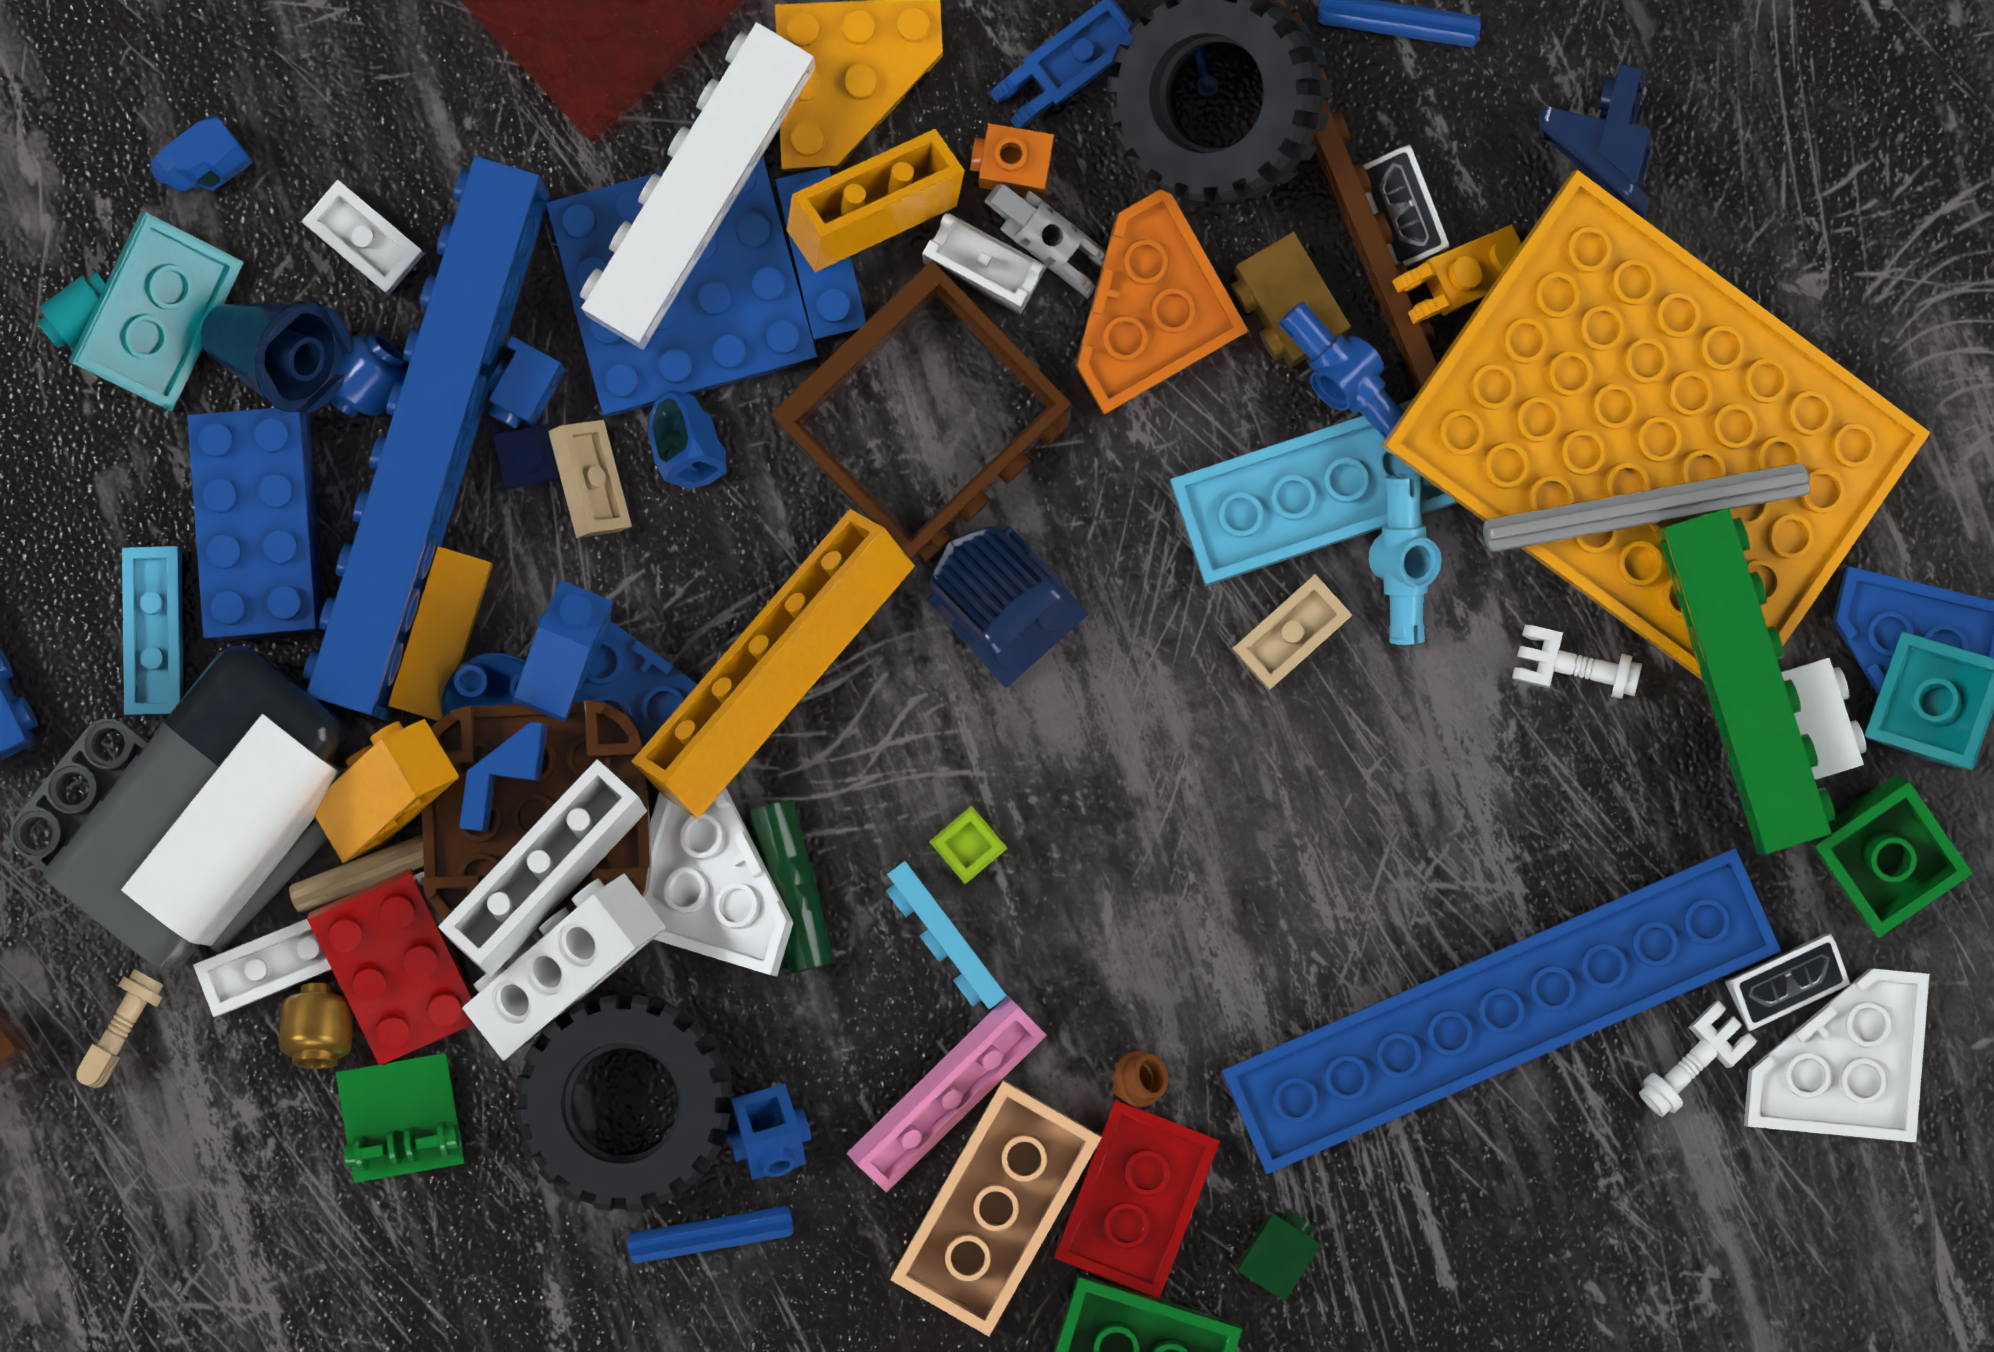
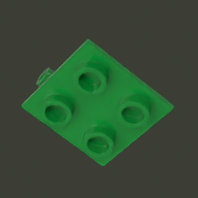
M447 1053L385 1063L380 1066L374 1065L335 1072L347 1145L343 1146L344 1159L347 1168L351 1167L354 1183L465 1164Z

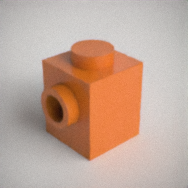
M988 123L986 139L975 137L970 164L971 171L980 172L979 188L992 190L995 185L1004 184L1016 194L1025 195L1028 191H1032L1039 198L1044 199L1053 151L1054 134Z

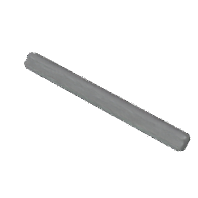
M1800 463L1487 519L1483 524V536L1489 551L1499 552L1708 514L1726 508L1735 509L1801 497L1809 493L1810 477L1804 465Z

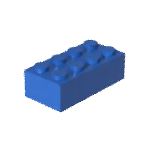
M278 408L187 415L203 638L214 643L325 634L326 631L319 629L324 599L310 414L287 412Z

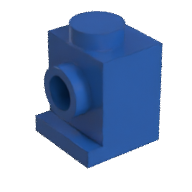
M511 336L506 346L514 356L510 362L503 359L490 378L488 389L492 390L493 393L489 399L492 404L487 414L514 429L517 428L520 421L534 428L566 369L559 361Z

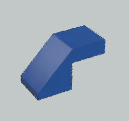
M538 722L528 723L467 771L459 828L489 833L496 777L541 782L547 725Z

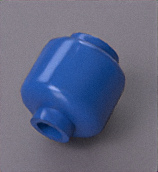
M371 333L368 337L355 335L350 338L351 355L344 353L336 374L345 375L343 385L331 399V403L351 417H355L358 412L369 416H378L386 409L395 382H404L407 372L403 365L405 362L403 360V353L393 343L379 334Z

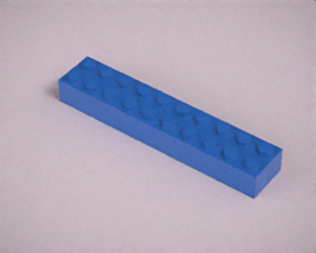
M474 156L470 170L462 168L459 173L453 194V200L460 202L453 223L446 221L442 227L437 244V254L443 255L437 277L433 275L427 277L420 298V307L426 309L420 330L412 328L404 348L403 360L410 362L403 383L395 382L388 399L386 413L393 417L387 437L379 435L372 450L370 468L376 469L370 491L361 490L355 504L353 521L359 523L353 545L349 543L344 544L338 559L336 575L341 576L342 581L337 597H328L321 613L319 629L326 631L319 652L311 651L304 668L302 683L309 685L307 692L318 700L384 721L388 719L391 710L388 703L437 547H441L489 395L488 383L498 366L545 215L546 203L550 199L548 189L537 174Z

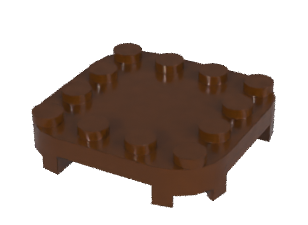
M589 700L574 702L565 723L520 704L475 707L470 705L450 710L449 714L432 726V732L459 775L456 781L422 810L424 878L421 879L426 899L430 901L443 919H446L597 759L639 796L647 812L542 924L563 908H566L569 913L574 911L577 906L571 899L598 878L605 886L625 873L644 898L649 890L652 870L648 779L631 762L645 745L642 734L628 715L607 703ZM538 722L547 725L541 782L496 777L489 833L459 828L467 771L528 723Z

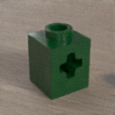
M1288 1208L1282 1218L1270 1210L1234 1268L1281 1300L1286 1301L1321 1246L1320 1242L1311 1237L1316 1226Z

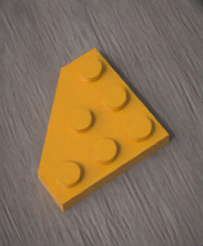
M868 0L775 4L776 34L813 55L816 69L780 126L782 172L813 171L829 167L830 170H838L853 154L852 151L873 129H876L905 98V94L915 83L934 67L943 57L940 0Z

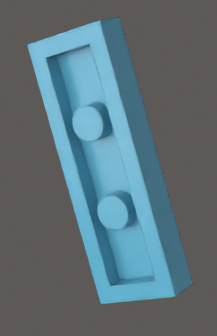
M178 546L122 548L124 715H169L184 697L182 548Z
M906 861L889 872L887 875L894 885L886 890L887 894L905 917L914 911L928 928L919 936L936 959L940 962L947 956L950 957L962 973L953 981L970 1004L974 1007L983 1001L987 1008L990 1009L1007 996Z

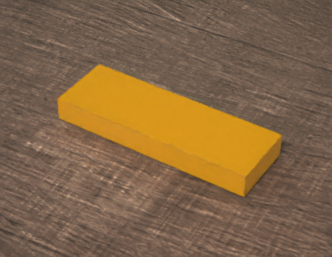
M437 547L388 706L435 721L443 718L441 702L444 688L453 672L462 665L493 564L491 562Z

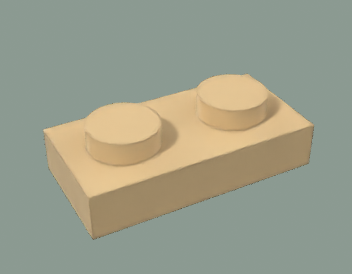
M604 420L561 425L548 431L576 538L616 533L632 527Z
M1314 574L1234 646L1232 651L1269 691L1343 625L1352 614L1319 577Z

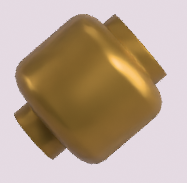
M325 983L304 984L301 986V993L291 995L282 1002L279 1047L285 1055L292 1058L293 1065L307 1069L332 1068L337 1066V1059L346 1056L350 1052L352 1047L353 1011L345 997L335 994L334 986Z

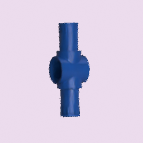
M1303 300L1297 303L1278 321L1277 325L1310 358L1308 365L1314 370V373L1310 376L1313 390L1320 399L1334 409L1344 411L1349 408L1353 413L1359 411L1380 435L1386 439L1405 411L1384 389L1386 382L1380 377L1384 370V364L1380 355L1371 345L1358 337L1349 336L1344 338L1341 334L1335 336Z

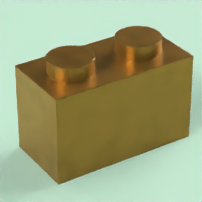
M1294 232L1236 265L1233 275L1237 281L1231 284V288L1246 313L1253 310L1256 311L1265 326V329L1259 332L1260 337L1275 361L1283 357L1289 368L1308 358L1289 335L1277 325L1278 321L1302 300L1335 336L1341 334L1344 337L1349 332L1350 324Z

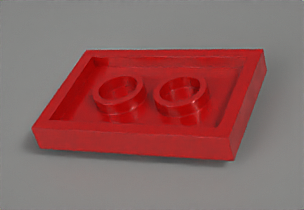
M412 868L308 913L307 920L379 1066L474 1024L462 1009L474 996L443 932L438 928L437 919Z
M1115 1099L1101 1133L1102 1138L1094 1151L1054 1258L1160 1299L1220 1140Z

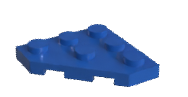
M1849 566L1844 568L1832 623L1878 696L1902 631L1994 658V600Z
M544 614L537 615L538 626ZM610 620L607 635L575 702L584 700L603 702L628 715L642 734L644 745H646L698 684Z

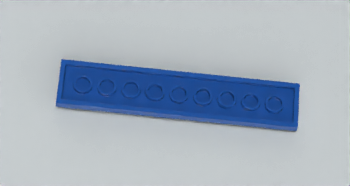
M1732 848L1222 1069L1221 1072L1265 1174H1269L1776 954L1781 949L1736 848Z

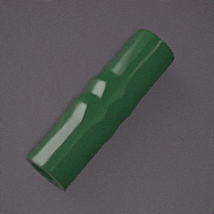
M794 800L773 803L748 811L758 853L793 921L784 952L789 974L835 963L821 909L819 893L814 882L812 865L806 851Z

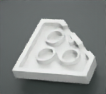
M726 787L699 819L665 798L659 792L650 821L652 870L649 890L644 899L666 928L653 939L777 977L793 921Z
M1868 969L1748 1070L1744 1126L1916 1142L1930 974L1883 969Z

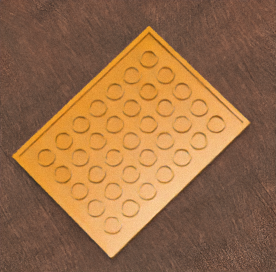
M1579 170L1571 172L1384 440L1381 447L1484 522L1487 519L1796 463L1803 464L1810 477V489L1807 495L1730 509L1733 519L1739 517L1742 519L1748 534L1750 550L1743 551L1749 572L1757 571L1765 588L1767 603L1760 605L1766 626L1774 625L1776 627L1782 646H1784L1930 432ZM1707 514L1521 547L1526 553L1703 681L1657 531L1664 527Z

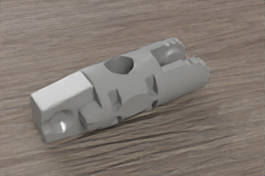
M1004 184L995 185L984 200V203L1006 220L1000 230L1088 299L1096 289V286L1087 275L1076 270L1067 261L1078 248L1094 264L1102 267L1106 250L1032 191H1028L1022 198ZM1046 226H1049L1052 231V239L1046 245L1042 239V232Z

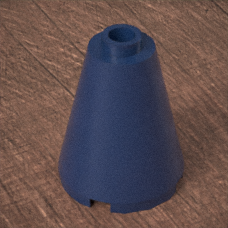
M307 301L222 304L208 313L201 328V343L207 354L271 405L280 410L302 413L314 412L330 402L343 385L345 375H337L336 373L343 354L351 355V341L342 319L334 310L321 304Z

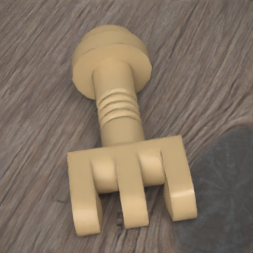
M136 969L133 970L129 978L123 976L118 986L128 992L117 1009V1014L113 1017L114 1019L111 1020V1024L108 1025V1029L105 1030L97 1045H91L77 1070V1079L81 1084L100 1088L107 1083L120 1060L117 1054L123 1046L125 1038L128 1037V1033L131 1032L130 1028L134 1026L133 1023L137 1021L147 1002L158 1007L163 998L158 994L164 985Z

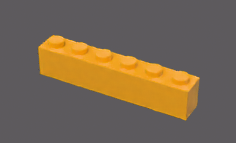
M849 509L631 762L665 798L699 819L895 591L915 565L884 527Z

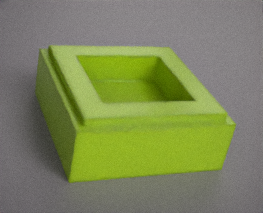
M972 806L929 841L964 884H967L1008 849Z

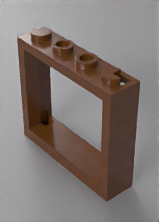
M931 260L771 413L773 421L868 519L887 530L911 562H913L920 555L928 561L950 540L945 531L960 516L967 523L973 519L990 502L991 499L985 492L1000 478L1006 484L1015 479L1031 462L1025 454L1037 442L1042 440L1048 446L1063 433L1071 423L1065 416L1071 411L1072 403ZM937 296L1046 409L922 528L910 537L802 423Z

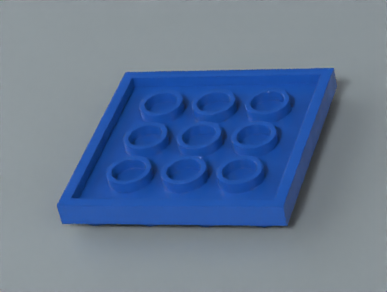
M763 155L644 350L588 318L581 309L586 300L580 297V293L591 273L596 268L604 271L613 257L614 252L609 250L610 243L624 221H628L631 224L635 221L644 206L638 202L639 196L653 174L546 203L600 407L605 418L654 405L655 401L671 390L695 394L818 360ZM665 171L658 172L656 174L662 177Z

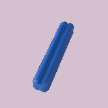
M1319 0L1317 20L1323 25L1465 47H1474L1477 44L1481 29V19L1477 15L1380 0Z
M781 1206L634 1232L628 1236L627 1245L631 1261L637 1264L789 1237L793 1234L794 1226L789 1207Z

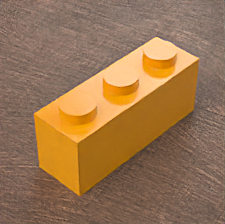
M933 129L792 194L787 232L814 272H818L957 207L965 170L937 130Z
M425 719L403 728L400 721H397L376 732L370 737L373 745L367 746L350 756L346 760L348 767L342 769L344 773L328 788L314 816L342 863L385 844L459 778L458 773Z

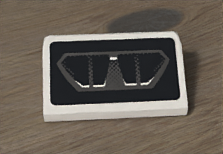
M1411 145L1401 147L1363 165L1372 187V192L1366 194L1368 202L1374 214L1380 211L1384 214L1393 236V242L1387 244V247L1395 265L1403 262L1406 268L1447 252L1450 248L1449 242Z
M1831 933L1820 935L1724 980L1748 1031L1754 1030L1850 985L1837 944Z

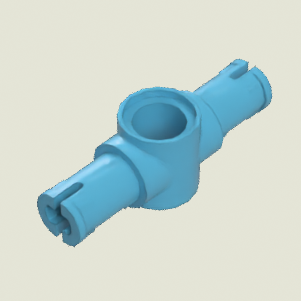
M1418 474L1385 476L1387 525L1382 526V534L1374 540L1369 552L1370 568L1375 576L1384 580V594L1390 595L1389 643L1396 645H1411L1414 642H1425L1423 625L1424 594L1428 593V585L1436 579L1441 569L1442 559L1440 550L1433 541L1426 538V525L1422 524L1420 514L1421 475Z

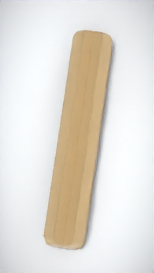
M423 834L292 884L289 887V893L295 909L298 912L305 913L344 898L409 868H412L414 871L424 867Z

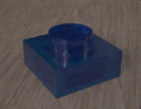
M549 424L494 435L506 491L561 480L548 433L551 430Z

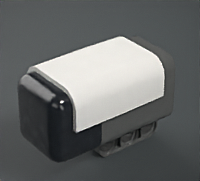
M233 646L224 649L213 659L156 730L151 740L134 727L115 719L104 718L92 723L15 817L10 827L12 845L19 854L43 872L44 875L42 877L135 953L157 968L179 971L199 945L211 946L315 818L314 815L328 788L344 773L342 766L355 748L356 736L353 727L345 717L326 702L310 695L307 692V687L273 660L245 646ZM119 731L125 740L124 750L117 759L107 761L101 752V742L108 733ZM83 775L88 781L89 793L83 802L71 805L65 794L66 786L74 776ZM46 819L52 825L53 838L49 845L37 850L31 843L30 831L36 822Z

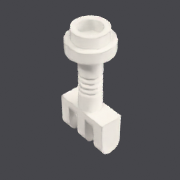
M1525 624L1522 636L1534 641H1543L1542 650L1519 646L1517 657L1536 662L1538 667L1536 672L1527 668H1514L1512 679L1550 689L1553 673L1558 672L1574 675L1575 677L1579 676L1580 678L1585 677V679L1590 678L1592 681L1613 685L1611 697L1622 699L1623 694L1635 696L1642 664L1632 662L1633 656L1621 654L1619 664L1600 659H1588L1587 656L1583 657L1582 655L1577 657V654L1559 650L1563 632Z
M1719 1000L1710 1005L1688 1027L1699 1038L1700 1042L1686 1054V1057H1683L1682 1061H1679L1678 1065H1675L1663 1078L1655 1073H1651L1643 1081L1645 1087L1639 1092V1095L1647 1106L1659 1116L1664 1117L1669 1111L1675 1113L1683 1106V1101L1678 1094L1715 1057L1726 1068H1730L1756 1044L1757 1040L1750 1033L1742 1036L1733 1047L1729 1044L1727 1040L1742 1025L1734 1016L1727 1020L1718 1030L1713 1027L1712 1023L1726 1010V1007Z

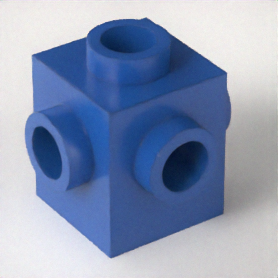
M785 1083L731 1099L736 1127L727 1130L729 1144L735 1162L746 1160L752 1180L765 1176H782L789 1173L795 1167L806 1164L803 1142L812 1140L809 1125L803 1108L793 1109Z

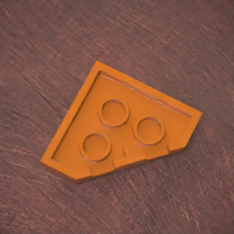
M1161 189L1116 214L1075 367L1102 414L1108 413L1248 332L1246 325L1173 195Z

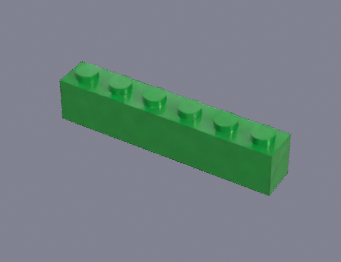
M1726 508L1657 531V536L1757 854H1768L1832 834L1828 822L1835 820L1833 804L1826 788L1818 789L1811 768L1818 766L1816 750L1809 734L1801 735L1794 713L1801 712L1799 696L1792 680L1784 681L1777 659L1784 657L1782 642L1774 625L1767 627L1760 605L1767 603V596L1759 573L1757 571L1750 573L1743 551L1750 550V542L1742 519L1740 517L1733 519L1730 508Z

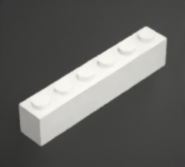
M757 22L749 35L741 31L733 41L725 57V60L731 63L720 82L711 79L706 85L696 105V108L702 110L691 129L683 126L678 131L667 152V155L673 158L662 177L656 173L650 177L638 199V202L644 205L633 224L624 221L619 227L609 246V250L614 252L613 257L604 271L596 268L591 273L580 293V297L586 300L581 309L588 318L642 350L646 347L816 69L813 55Z

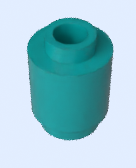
M98 271L87 279L81 275L40 306L45 317L39 320L38 324L58 349L67 343L74 351L107 282Z

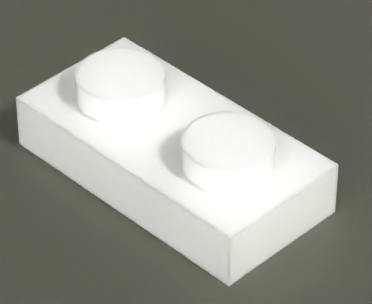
M338 179L301 221L387 295L392 293L425 254Z

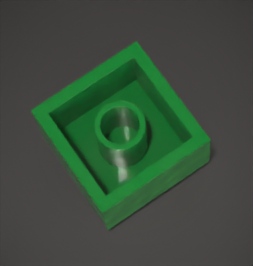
M1899 774L1894 775L1837 814L1835 820L1829 821L1832 834L1807 841L1866 927L1878 938L1973 874L1911 783Z

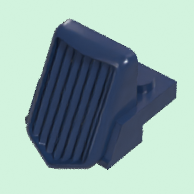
M1620 64L1617 78L1607 76L1604 83L1599 109L1602 110L1601 116L1607 117L1606 120L1541 106L1538 117L1539 131L1543 141L1547 140L1620 202L1644 218L1648 211L1650 199L1641 189L1653 146L1651 129L1636 126L1635 123L1645 87V80L1641 68Z
M988 526L949 540L931 574L930 589L932 594L926 599L1005 688L1089 615L1035 550L1011 526L1004 530L995 526Z

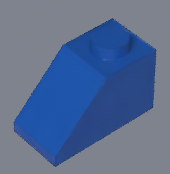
M560 580L536 631L513 696V702L564 723L566 722L609 630L612 600Z

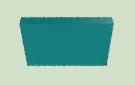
M141 211L68 362L166 410L172 411L203 348L201 328L204 319L212 309L225 303L244 262Z

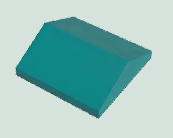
M1902 631L1864 736L1867 739L1927 761L1973 771L1994 712V658Z

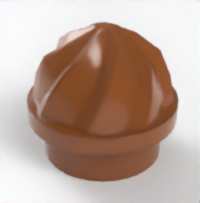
M1138 1050L1123 1055L1119 1062L1114 1065L1115 1071L1110 1077L1113 1081V1094L1121 1098L1124 1103L1135 1107H1145L1153 1104L1165 1093L1168 1086V1072L1163 1061L1154 1054Z

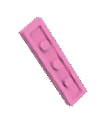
M1007 995L866 1133L847 1154L860 1169L887 1193L1047 1035Z

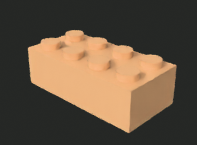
M1003 1079L895 1268L890 1280L985 1335L990 1336L1100 1142L1101 1135Z

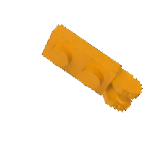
M1511 224L1428 259L1417 268L1398 276L1392 283L1399 293L1412 290L1421 285V283L1426 282L1434 299H1426L1416 304L1408 312L1413 324L1439 313L1445 316L1484 299L1522 243Z

